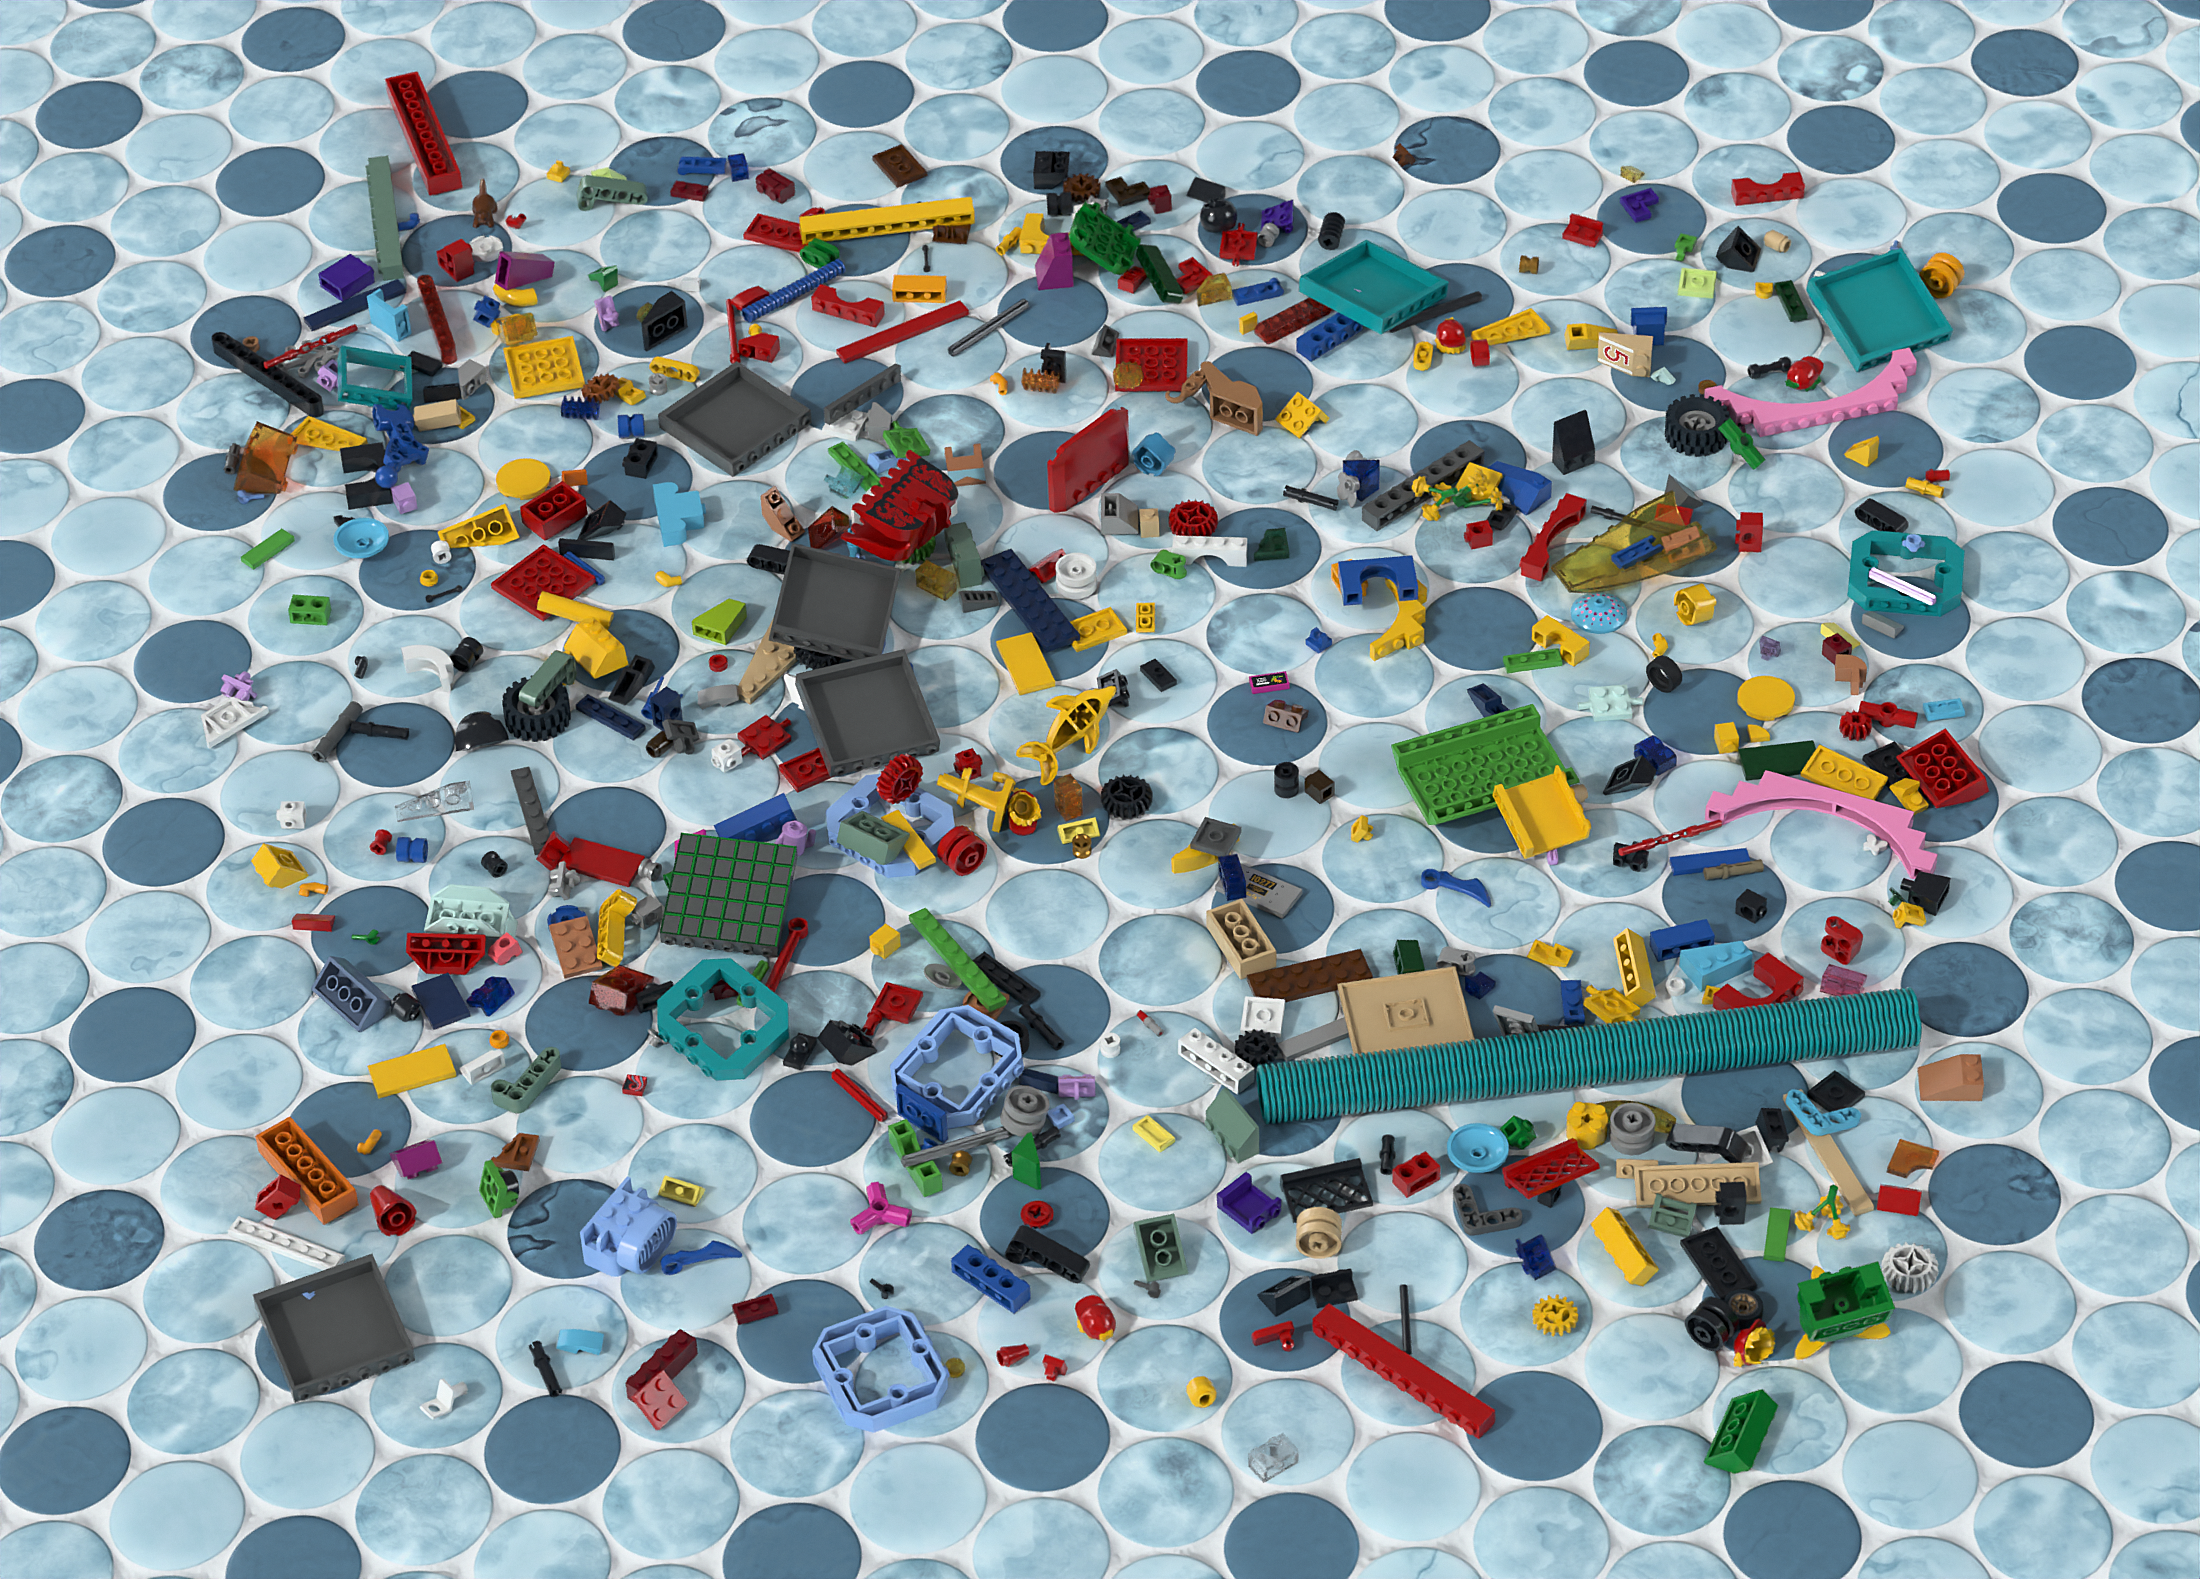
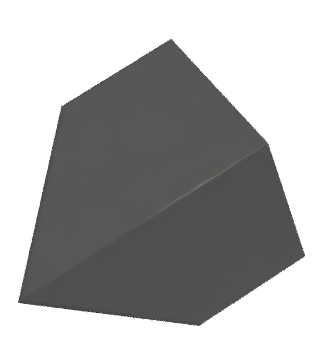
M1670 474L1668 475L1663 503L1690 509L1703 506V502L1692 490Z

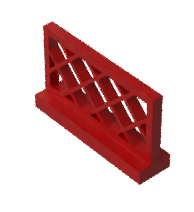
M1574 1138L1502 1168L1505 1186L1509 1189L1514 1187L1527 1199L1600 1169L1599 1163L1578 1147L1577 1140ZM1549 1172H1558L1557 1174H1549Z

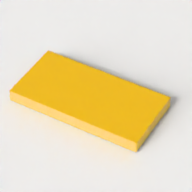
M1032 632L996 641V646L1019 695L1055 687V680Z
M1820 744L1801 771V777L1820 786L1874 801L1888 781L1887 776Z
M445 1044L368 1065V1071L378 1098L456 1077V1071Z

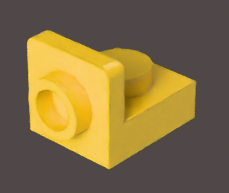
M1902 902L1893 912L1895 927L1898 929L1905 922L1918 926H1923L1926 923L1923 907Z

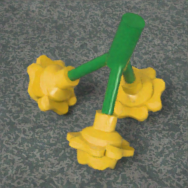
M1419 476L1418 479L1413 481L1412 485L1415 497H1421L1424 492L1432 491L1431 495L1434 496L1433 500L1436 502L1433 505L1425 503L1421 507L1423 517L1428 521H1438L1441 518L1438 511L1440 504L1449 503L1451 497L1458 494L1457 488H1452L1444 482L1440 483V485L1436 484L1432 488L1431 485H1427L1425 476Z
M1831 1185L1828 1195L1820 1198L1818 1207L1813 1211H1809L1806 1214L1799 1210L1795 1213L1796 1219L1794 1222L1800 1230L1811 1232L1815 1228L1812 1220L1821 1210L1822 1216L1828 1214L1829 1218H1833V1225L1827 1229V1235H1832L1836 1240L1847 1236L1851 1226L1841 1223V1219L1838 1217L1841 1214L1840 1209L1843 1208L1840 1197L1837 1195L1838 1186Z

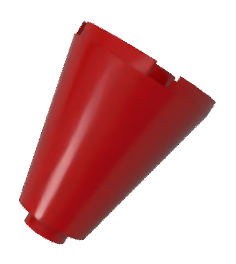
M384 1185L376 1186L371 1191L370 1200L377 1226L386 1236L395 1234L400 1236L413 1227L417 1211L410 1201Z

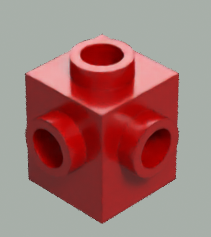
M973 748L955 754L953 765L956 773L961 778L964 768L968 769V767L972 768L970 780L981 777L982 758L979 754L975 753Z

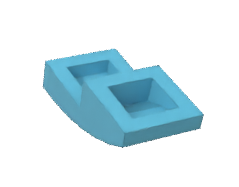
M562 1329L559 1331L556 1349L577 1354L578 1350L599 1355L602 1349L604 1334L580 1329Z

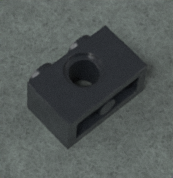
M1720 1182L1719 1191H1715V1200L1718 1204H1714V1215L1719 1218V1225L1744 1224L1747 1200L1745 1182Z

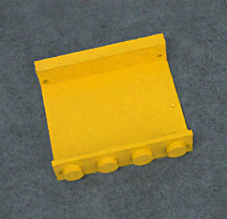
M1559 765L1555 766L1554 774L1508 789H1504L1502 784L1494 787L1492 796L1524 859L1589 837L1591 823L1589 819L1585 818L1582 805L1577 802L1575 792L1572 787H1569L1564 771H1561Z

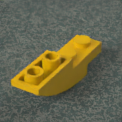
M1189 845L1171 858L1172 872L1175 874L1198 870L1224 858L1191 849Z

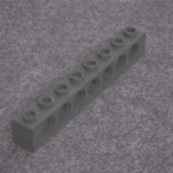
M1470 440L1461 444L1397 486L1392 487L1376 499L1366 503L1362 507V521L1375 531H1379L1433 497L1431 495L1432 491L1424 492L1421 497H1415V493L1412 490L1415 479H1418L1419 476H1425L1427 485H1431L1432 488L1436 484L1440 485L1442 482L1450 486L1460 480L1469 462L1479 466L1484 465V450Z

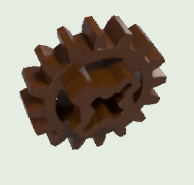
M1079 173L1078 176L1072 174L1073 178L1067 177V181H1064L1063 192H1071V200L1075 199V203L1079 200L1084 203L1086 200H1089L1091 195L1097 198L1096 195H1100L1099 179H1095L1094 175L1089 177L1088 173L1085 175Z

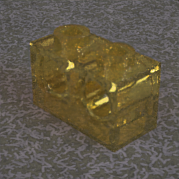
M928 560L915 570L916 586L946 601L957 591L956 575Z

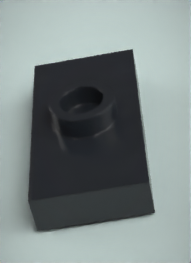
M1156 658L1140 666V671L1161 692L1177 685V680Z

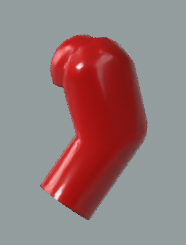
M813 207L799 215V217L825 214V209Z

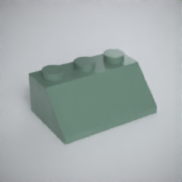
M861 811L841 821L837 843L843 845L846 849L858 852L863 857L874 860L877 864L886 865L896 859L908 840L910 833Z
M1227 1088L1222 1089L1207 1108L1204 1123L1206 1128L1214 1133L1218 1143L1223 1144L1228 1155L1231 1158L1233 1157L1239 1164L1259 1154V1126Z

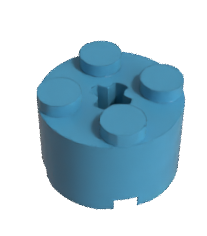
M1155 432L1145 436L1133 450L1132 456L1134 455L1135 458L1133 462L1144 474L1149 475L1151 473L1155 474L1154 476H1159L1173 461L1176 450L1160 433Z

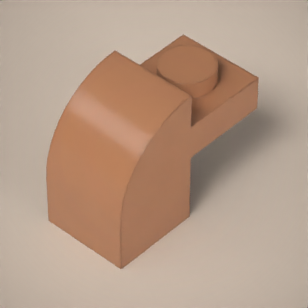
M1836 654L1835 681L1850 682L1851 695H1858L1859 688H1863V682H1866L1867 666L1865 662L1853 655Z

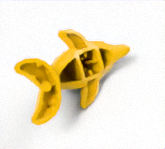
M1108 686L1103 689L1091 688L1076 696H1055L1046 702V707L1061 710L1053 720L1046 742H1027L1016 751V756L1028 757L1039 761L1041 785H1048L1057 775V752L1081 738H1084L1087 754H1090L1097 746L1100 735L1099 722L1106 713L1110 700L1116 694L1117 688L1115 686Z

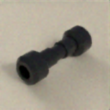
M1786 356L1768 365L1759 366L1758 364H1752L1748 367V375L1750 378L1756 379L1760 378L1761 374L1768 373L1769 371H1789L1792 363L1790 358Z

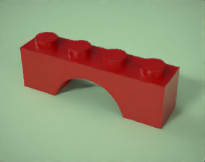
M1800 172L1783 173L1782 178L1773 184H1759L1749 177L1732 179L1731 194L1735 206L1804 198L1805 184Z
M822 284L819 285L811 296L813 311L874 328L877 327L885 315L884 301L867 297L859 302H846L837 296L836 288Z

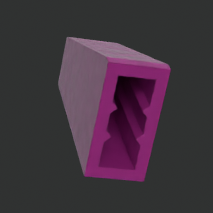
M501 251L499 253L495 283L505 290H510L553 276L555 261L544 254Z

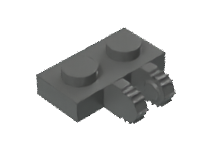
M666 719L662 722L667 739L675 740V751L680 754L684 752L688 755L692 754L695 749L694 743L700 739L695 722Z

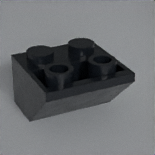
M1035 152L1034 189L1051 190L1068 177L1070 152Z
M830 1019L817 1037L838 1063L852 1066L877 1052V1049L872 1044L873 1041L864 1036L861 1032L862 1029L854 1023L851 1025L842 1020L835 1021Z

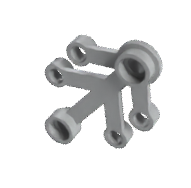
M305 340L302 342V345L309 342L312 343V341ZM331 344L325 347L318 346L312 350L318 353L299 354L297 358L300 359L286 364L282 362L275 366L288 374L289 369L304 365L298 369L299 377L306 378L309 376V372L314 364L315 370L318 372L323 365H326L332 359H337L339 348ZM287 346L285 352L291 349L296 350L294 346ZM306 346V347H303L302 349H303L304 351H306V350H308V349H310V348H309L308 346Z

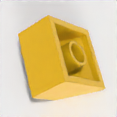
M263 843L251 860L256 872L263 877L264 883L272 888L283 889L307 878L309 875L292 851Z

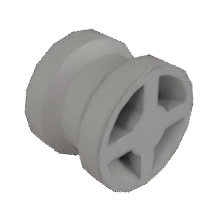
M655 373L649 377L651 394L660 396L667 392V380L664 374Z
M645 858L638 868V875L648 877L650 881L654 882L661 874L662 865L657 862L653 863L651 859Z

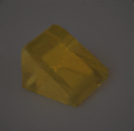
M1633 166L1621 167L1620 176L1632 183H1635L1645 175L1644 172Z

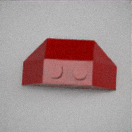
M407 933L406 953L426 974L442 975L449 973V975H466L485 955L486 935Z

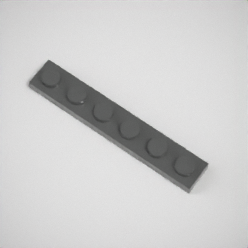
M896 363L824 407V423L831 425L900 382L901 366Z
M528 766L511 770V776L534 854L539 855L550 837V833L531 770Z

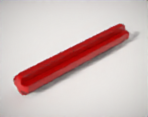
M836 1069L831 1073L832 1079L878 1121L883 1122L888 1118V1112L840 1069Z

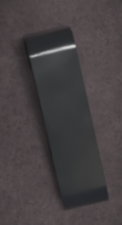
M1673 1124L1665 1142L1669 1148L1677 1151L1720 1154L1730 1163H1742L1749 1146L1738 1133L1730 1128Z
M1025 1225L1019 1226L1005 1252V1257L1012 1263H1021L1025 1256L1073 1283H1080L1090 1267V1262L1085 1257Z

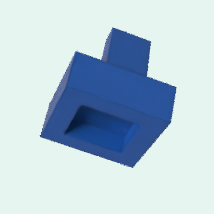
M1315 627L1311 630L1310 636L1306 638V645L1319 654L1332 645V639Z

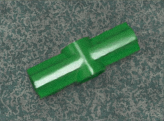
M1731 418L1718 428L1731 443L1730 448L1732 452L1741 455L1753 470L1766 460L1753 445L1752 436L1748 433H1743Z

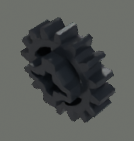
M1253 1029L1252 1033L1245 1031V1036L1239 1035V1040H1235V1054L1252 1066L1257 1064L1258 1067L1259 1064H1268V1061L1274 1062V1057L1278 1056V1042H1276L1275 1036L1271 1037L1270 1032L1264 1034L1263 1029L1259 1032Z

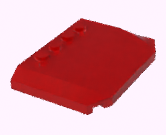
M1120 407V410H1108L1059 446L1056 450L1057 456L1053 461L1049 459L1047 462L1049 510L1054 513L1068 511L1129 465V420L1126 408Z

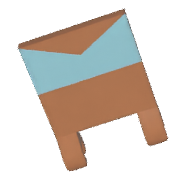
M980 443L973 444L974 455L953 457L952 447H944L948 476L956 487L986 484Z

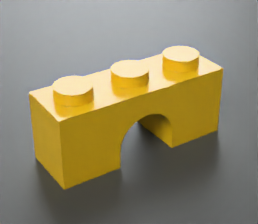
M1546 615L1532 626V640L1545 649L1552 644H1560L1562 660L1573 667L1589 656L1590 642L1550 616Z

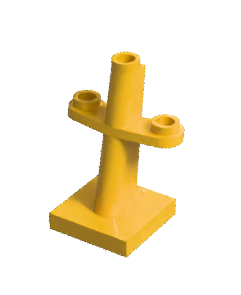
M970 767L968 769L964 768L961 779L946 773L939 775L937 786L958 794L956 804L960 805V808H964L966 799L994 811L995 817L992 831L1000 832L1007 812L1008 800L1011 796L1014 780L1006 778L1003 789L994 792L970 783L972 768Z

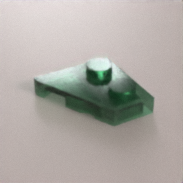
M1285 528L1267 529L1264 538L1259 543L1257 552L1254 553V561L1290 558Z

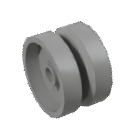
M1030 1086L1013 1087L1008 1091L1004 1101V1107L1000 1115L1001 1124L1006 1130L1017 1136L1024 1137L1029 1132H1032V1135L1035 1136L1044 1127L1050 1107L1049 1099L1036 1088Z
M1625 1103L1618 1106L1612 1112L1610 1118L1609 1139L1613 1148L1622 1154L1630 1156L1647 1152L1653 1146L1656 1121L1653 1112L1648 1107L1638 1103Z

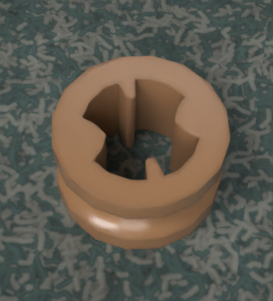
M249 336L243 340V345L253 352H257L260 349L258 338Z

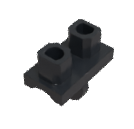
M1615 842L1613 865L1621 867L1624 863L1630 864V869L1636 872H1640L1642 868H1647L1649 851L1640 850L1620 856L1618 850L1630 845Z

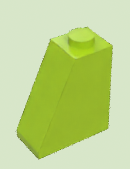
M729 598L692 620L693 635L727 645L747 618L746 603Z

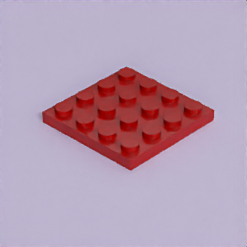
M1117 338L1115 391H1181L1182 385L1187 380L1188 338Z
M543 544L491 583V589L544 622L553 614L537 610L538 600L542 591L573 600L596 583V577Z

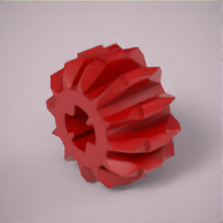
M1854 709L1852 713L1846 711L1845 715L1840 719L1839 730L1843 737H1849L1850 741L1852 739L1859 741L1860 738L1865 740L1871 733L1872 721L1868 714H1862V711L1855 712Z

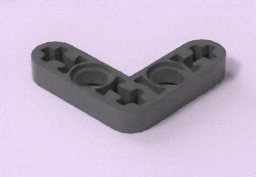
M1458 1184L1454 1187L1453 1200L1466 1234L1471 1236L1517 1228L1522 1224V1212L1518 1208L1510 1207L1479 1213L1470 1186ZM1461 1193H1463V1194L1465 1195V1199H1464V1200H1462L1463 1198H1462ZM1464 1207H1471L1473 1210L1471 1212H1464L1462 1209ZM1471 1219L1475 1227H1472V1225L1470 1224ZM1489 1219H1496L1498 1223L1490 1224L1487 1221Z

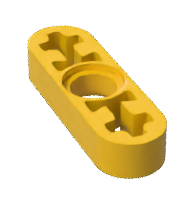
M659 356L654 357L649 364V368L653 373H661L666 377L687 382H695L700 374L699 369L695 365ZM671 367L676 368L678 372L672 370Z

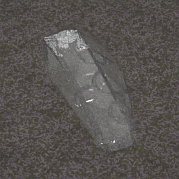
M470 780L450 783L396 805L397 821L401 822L474 810Z

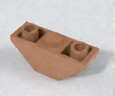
M773 486L760 496L762 515L774 532L790 542L805 532L776 486Z

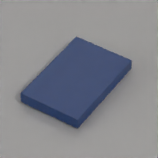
M900 1083L896 1087L898 1115L907 1119L910 1123L940 1142H946L948 1140L946 1112Z

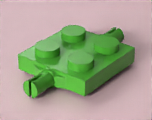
M893 421L891 426L894 429L884 430L883 438L896 458L906 457L905 455L908 450H912L919 456H929L930 448L917 428H902L898 421Z

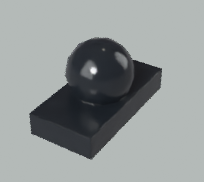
M668 981L660 985L654 982L648 983L643 988V991L634 994L638 1011L643 1013L656 1008L657 1000L674 986L673 982Z
M798 1033L797 1036L793 1037L790 1041V1049L783 1060V1066L802 1071L817 1044V1037Z

